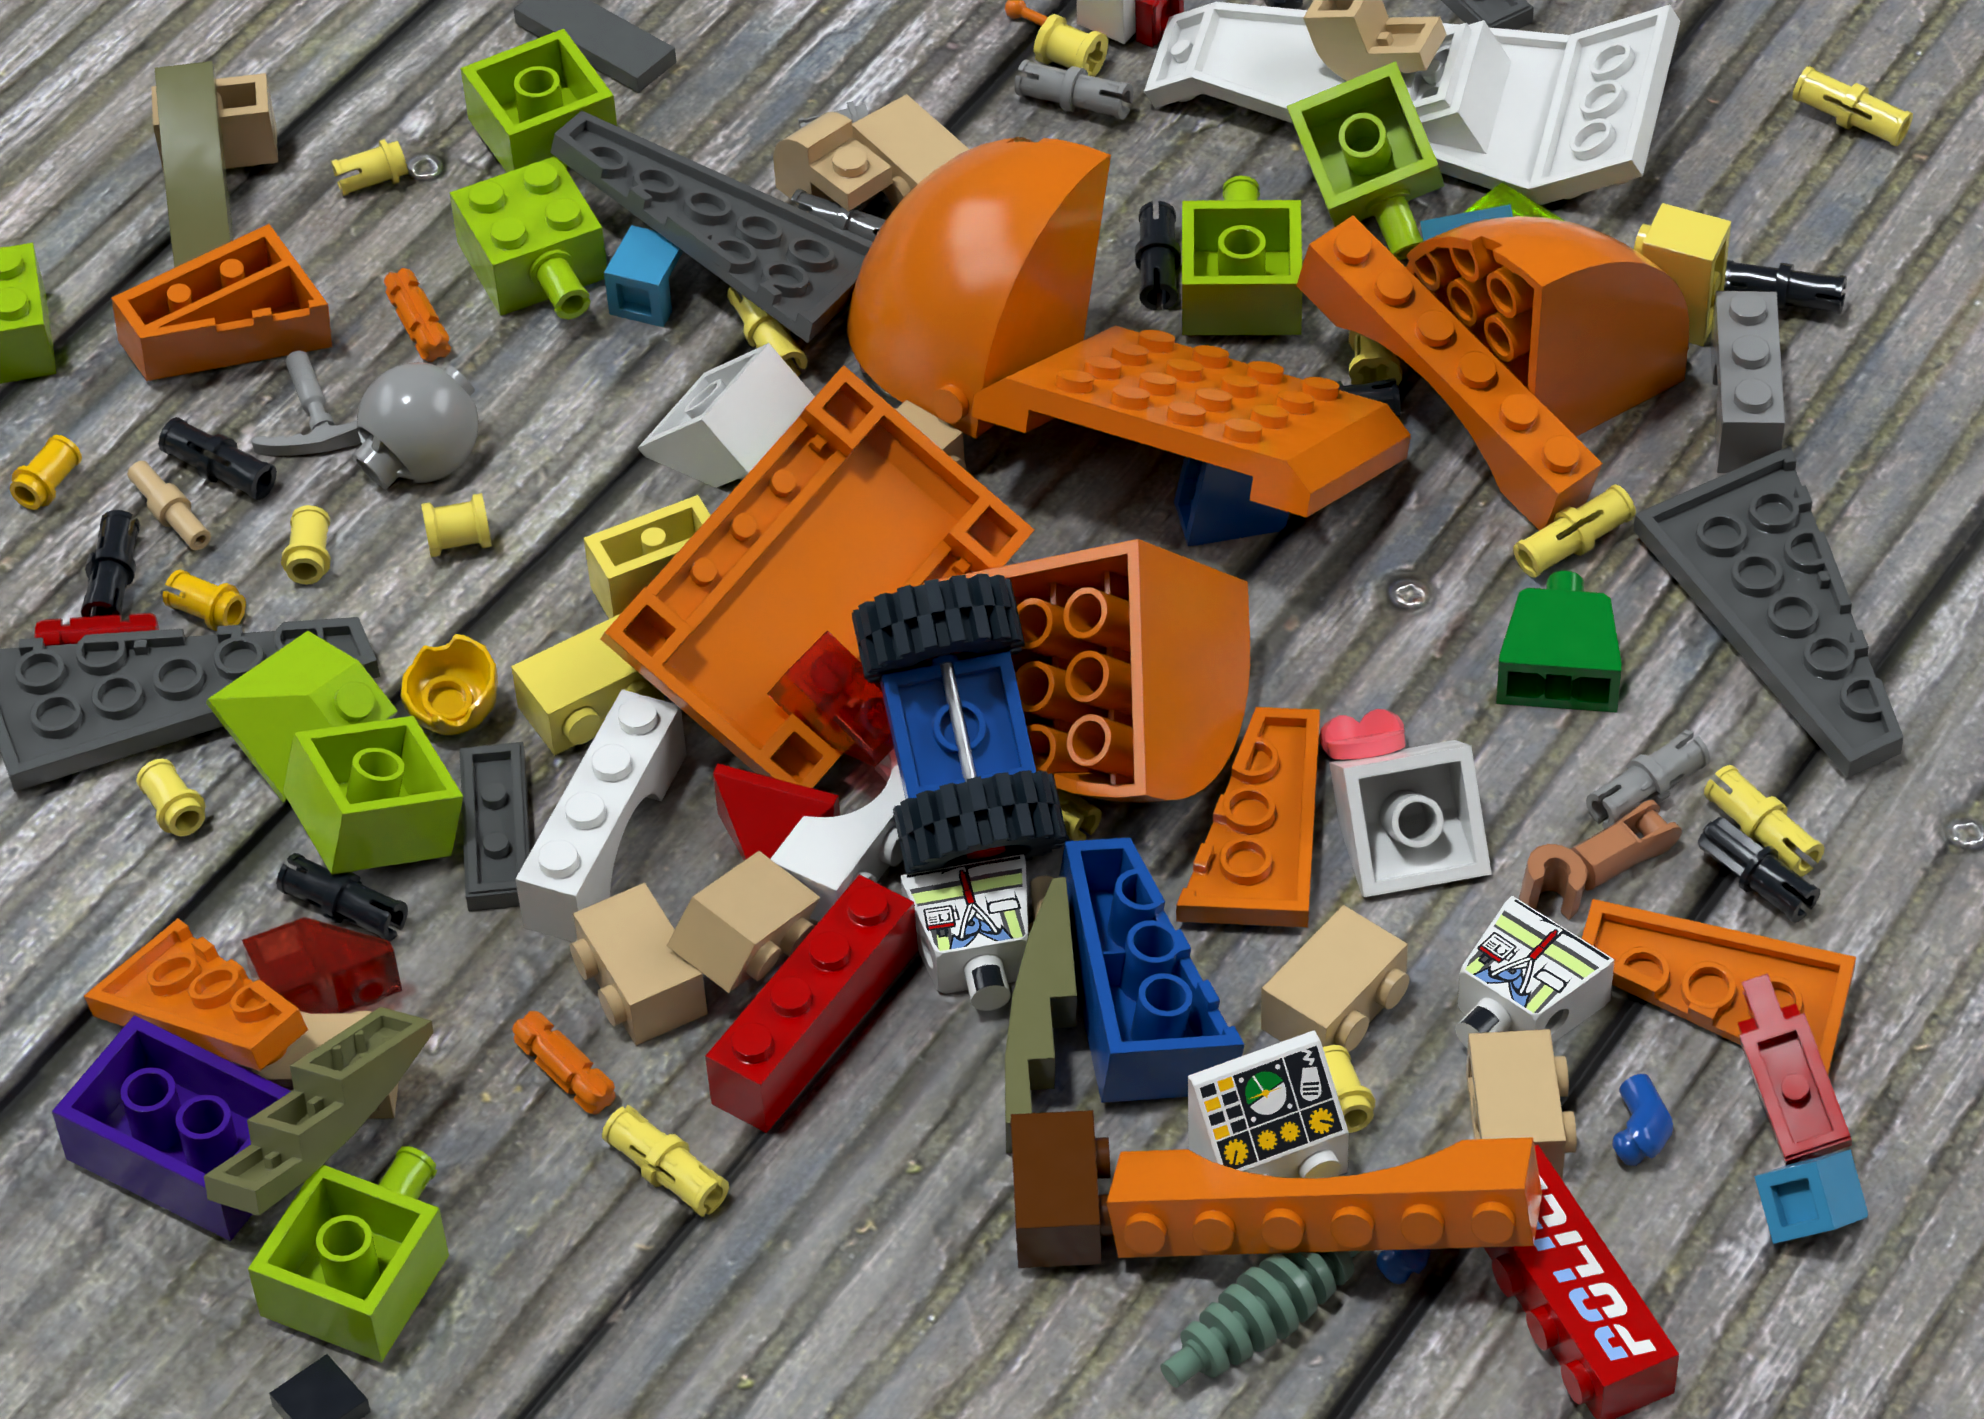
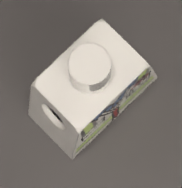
M1024 854L901 875L902 896L914 901L918 951L936 990L944 994L969 990L972 1005L976 1009L983 1011L995 1010L1004 1006L1011 997L1008 983L1016 982L1028 939V898Z
M1511 896L1504 903L1472 950L1459 973L1458 1007L1466 1016L1456 1025V1035L1460 1042L1468 1048L1469 1033L1550 1029L1553 1044L1602 1009L1611 1000L1614 959L1519 899Z

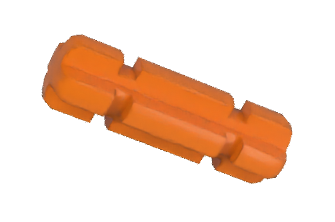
M401 268L397 273L389 272L384 278V284L387 287L385 293L392 305L397 307L395 311L411 340L416 343L415 347L421 358L428 362H433L438 357L445 358L451 351V346L448 343L449 335L444 326L438 322L439 317L424 290L418 287L420 283L414 272L407 268Z
M529 1011L524 1018L518 1019L512 1027V1031L515 1034L514 1042L528 1056H537L534 1062L566 1093L570 1095L576 1094L573 1100L587 1113L599 1114L606 1106H610L616 1098L614 1082L600 1069H591L594 1063L561 1031H552L555 1025L541 1012Z

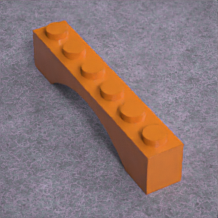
M1354 215L1308 245L1296 286L1336 327L1357 332L1380 343L1403 359L1435 389L1472 436L1486 460L1500 492L1539 531L1553 523L1555 514L1568 506L1578 508L1587 502L1603 463Z
M1533 1137L1461 1140L1432 1155L1396 1167L1358 1175L1328 1178H1282L1242 1172L1211 1162L1189 1149L1123 1151L1119 1155L1106 1203L1118 1258L1534 1246L1542 1190Z

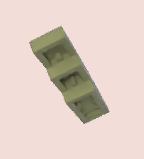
M212 61L155 68L160 139L174 268L233 241L223 134L219 122L216 74Z
M1066 877L1052 878L1028 935L1012 995L1005 1051L1006 1153H1012L1011 1114L1032 1113L1030 1090L1055 1089V1052L1052 1028L1076 1027L1077 992Z
M379 1007L291 1064L290 1070L294 1090L247 1120L251 1145L204 1175L208 1200L260 1216L306 1181L359 1130L395 1088L434 1033L432 1021Z

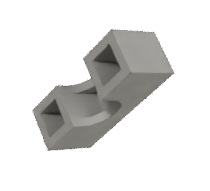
M1716 291L1710 346L1712 384L1718 385L1715 422L1717 473H1729L1782 449L1785 414L1777 292Z

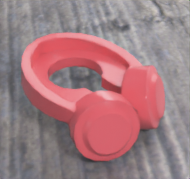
M1385 709L1370 711L1364 715L1360 722L1347 715H1339L1326 722L1321 728L1319 735L1323 750L1330 758L1340 760L1381 756L1401 750L1406 746L1402 720L1395 713Z

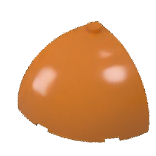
M1014 138L981 144L960 153L924 178L901 200L881 226L863 260L854 287L848 315L847 333L851 349L863 370L876 384L903 403L908 400L975 439L995 424L971 417L974 393L1084 340L1111 155L1082 144L1059 139L1043 138L1038 142H1014Z
M1515 216L1485 219L1461 225L1421 242L1406 255L1409 260L1406 268L1576 437L1685 380L1687 352L1689 349V315L1683 293L1676 282L1656 264L1609 235L1567 221L1543 217Z
M1140 539L962 574L966 575V578H971L976 574H989V577L1002 575L1005 579L1009 578L1012 582L1025 647H1021L1022 651L1011 655L1036 772L1046 771L1048 774L1052 773L1055 778L1056 787L1070 793L1108 801L1136 803L1179 800L1190 797L1205 789L1218 776L1226 765L1239 736L1249 690L1250 625L1247 581ZM951 577L942 578V579H938V580H939V581H945V580H949Z

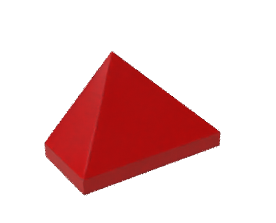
M719 763L713 772L718 815L744 861L758 851L771 859L803 816H840L839 796L836 794Z

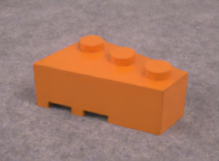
M270 224L111 297L118 341L146 381L287 356L294 351L309 352L332 347L328 303Z

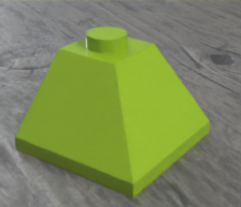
M310 631L303 633L206 701L208 707L283 803L287 801L283 791L294 732L393 719L398 712L359 660Z

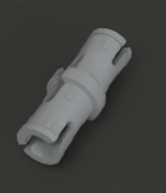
M1026 59L1019 65L1018 70L1027 73V78L1018 75L1015 77V92L1019 96H1030L1060 103L1061 109L1073 113L1078 112L1081 108L1115 116V118L1122 120L1129 114L1130 109L1121 106L1122 101L1130 104L1133 102L1134 92L1133 86L1130 83H1119L1089 76L1087 70L1075 66L1070 67L1068 70L1037 64Z
M1685 730L1649 756L1640 754L1627 763L1626 768L1628 770L1623 772L1622 775L1587 796L1586 804L1590 815L1598 824L1609 816L1603 822V828L1606 829L1647 800H1654L1659 804L1670 796L1668 790L1687 776L1692 775L1709 764L1710 754L1707 746L1699 736L1694 738L1693 731Z

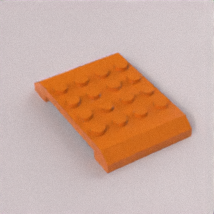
M1116 325L974 393L971 417L1023 433H1027L1053 420L1055 417L1253 476L1250 501L1306 518L1405 460L1408 456L1411 434L1388 404L1339 390L1340 385L1331 379L1322 377L1296 378L1284 374V368L1275 363L1266 361L1244 363L1230 359L1229 352L1219 347L1199 345L1192 348L1175 343V337L1164 331L1143 330L1136 332Z
M843 365L805 407L796 421L652 582L643 588L609 626L600 640L756 774L813 788L885 705L880 683H869L864 677L852 620L853 610L859 609L858 606L864 602L875 601L874 597L880 594H893L897 592V588L907 585L916 587L923 585V582L928 580L942 579L1004 566L1035 529Z

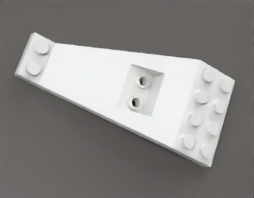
M1214 2L1169 17L1144 93L1155 108L1177 101L1186 102L1199 94H1206L1292 123L1287 109L1288 105L1344 83L1346 80L1328 68L1317 54L1303 19L1307 10ZM1667 5L1571 35L1490 28L1484 20L1469 25L1467 23L1460 25L1443 23L1447 35L1427 70L1413 73L1401 72V75L1441 173L1537 205H1543L1561 199H1572L1582 193L1610 185L1625 184L1643 176L1680 20L1671 5Z

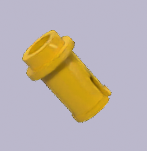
M56 434L50 437L46 445L27 466H19L13 472L12 483L10 484V492L13 498L20 505L31 510H36L40 506L50 505L56 498V487L82 461L79 448L70 439L62 435Z
M182 569L174 571L165 583V585L181 591L179 595L163 591L162 596L165 606L179 609L204 619L207 627L217 631V626L238 625L244 616L246 600L243 595L239 594L237 587L234 585L223 583L217 586L192 576L189 572Z

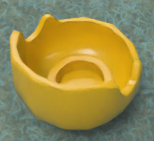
M455 634L449 643L438 647L424 645L414 658L412 665L407 668L402 676V704L408 714L415 717L421 728L443 735H456L468 732L476 728L494 709L498 686L496 664L485 645L465 635Z

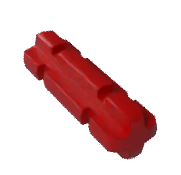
M152 613L130 614L129 620L122 621V615L70 618V624L64 625L61 618L45 619L36 623L34 638H43L45 646L78 644L85 635L159 630L156 615Z

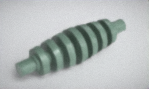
M1361 1251L1275 1254L1263 1260L1259 1264V1268L1250 1267L1237 1278V1284H1230L1219 1295L1218 1303L1212 1302L1200 1313V1322L1192 1321L1181 1332L1182 1349L1160 1365L1163 1376L1175 1388L1181 1386L1198 1372L1215 1378L1228 1371L1230 1363L1239 1365L1253 1356V1351L1262 1352L1275 1345L1277 1338L1280 1340L1286 1339L1298 1329L1299 1322L1307 1321L1316 1312L1318 1304H1324L1335 1293L1336 1285H1343L1353 1276L1354 1264L1352 1258Z

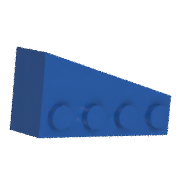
M1131 838L1065 841L1059 878L1066 877L1075 981L1101 1103L1188 1097L1189 1075L1241 1057L1245 1044L1235 1026L1228 1027L1219 1011L1220 999L1209 979L1203 981L1190 958L1191 947L1182 930H1175L1164 911L1165 900Z

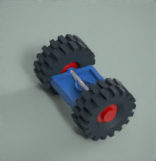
M976 574L971 578H966V575H957L945 581L933 579L924 581V585L916 587L907 585L897 588V592L893 594H880L874 597L875 601L864 602L858 606L859 609L853 610L852 620L864 677L869 683L879 682L881 685L905 800L893 808V814L906 874L1024 854L1027 862L1032 860L1033 856H1044L1051 853L1052 849L1064 846V842L1068 841L1055 778L1052 773L1048 774L1046 771L1036 772L1011 655L1022 651L1021 647H1025L1011 580L1009 578L1005 579L1002 575L989 577V574Z

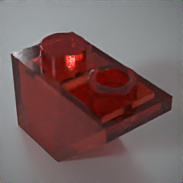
M828 630L787 670L767 693L789 716L793 713L832 748L876 767L894 749L880 683L872 684L865 679L862 663Z
M303 917L242 940L251 980L253 982L261 980L296 1006L301 1012L309 1014H340L360 1006L375 1004L387 996L402 991L395 952L390 941Z

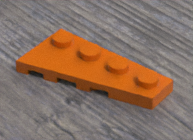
M1255 708L1232 765V776L1224 795H1220L1213 812V823L1205 843L1201 842L1194 859L1193 873L1187 888L1182 889L1176 904V922L1308 928L1320 709Z
M1592 899L1582 939L1614 959L1613 986L1741 1045L1738 1022L1752 1018L1743 995L1744 988L1742 982L1768 973L1780 1007L1783 1008L1796 1003L1800 1014L1805 1013L1829 1077L1855 970V956Z
M178 918L84 995L93 1017L125 1026L135 1015L228 1061L259 1071L281 1059L286 1053L287 1048L308 1031L304 1019L296 1006L261 980L253 982L248 978L240 964L232 958L225 961L218 955L212 943L204 937L198 939L193 937L188 925Z

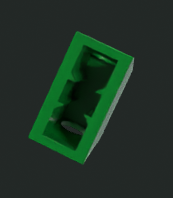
M1557 571L1551 574L1547 579L1546 589L1525 588L1520 591L1499 654L1496 704L1617 713L1622 663L1611 598L1604 593L1584 592L1583 578L1572 571Z

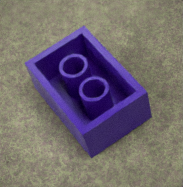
M134 1015L52 1110V1114L67 1160L231 1241L253 1214L208 1200L204 1175L251 1145L247 1120L291 1091Z

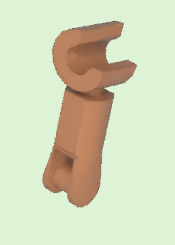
M1647 800L1613 825L1571 849L1557 844L1538 846L1530 853L1519 900L1536 910L1540 893L1544 891L1557 892L1563 898L1561 913L1570 920L1578 912L1584 888L1587 891L1593 890L1634 865L1665 853L1679 840L1682 829L1675 822L1667 823L1659 815L1660 806L1654 800ZM1639 832L1644 836L1641 839L1636 836Z

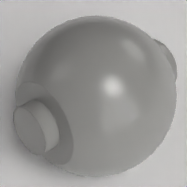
M414 362L401 364L385 371L370 384L361 399L357 413V430L362 445L352 454L353 460L370 479L384 489H387L398 477L412 479V483L421 484L434 482L449 476L467 460L477 439L478 412L475 403L470 397L475 392L474 387L452 366H448L443 371L433 364Z

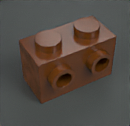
M1093 1110L1011 1114L1018 1268L1101 1264V1236H1113L1106 1203L1109 1194L1098 1195L1097 1179H1111L1109 1137L1095 1138Z

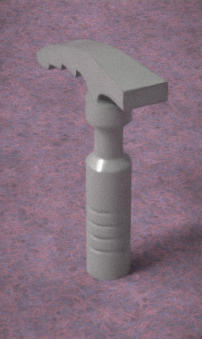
M304 351L290 353L286 357L285 363L303 410L310 413L309 426L312 432L304 436L298 433L287 438L284 436L267 438L266 436L255 437L251 441L254 452L270 456L306 455L361 444L357 430V420L335 425L332 416L329 413H325L324 406L326 400L308 354Z

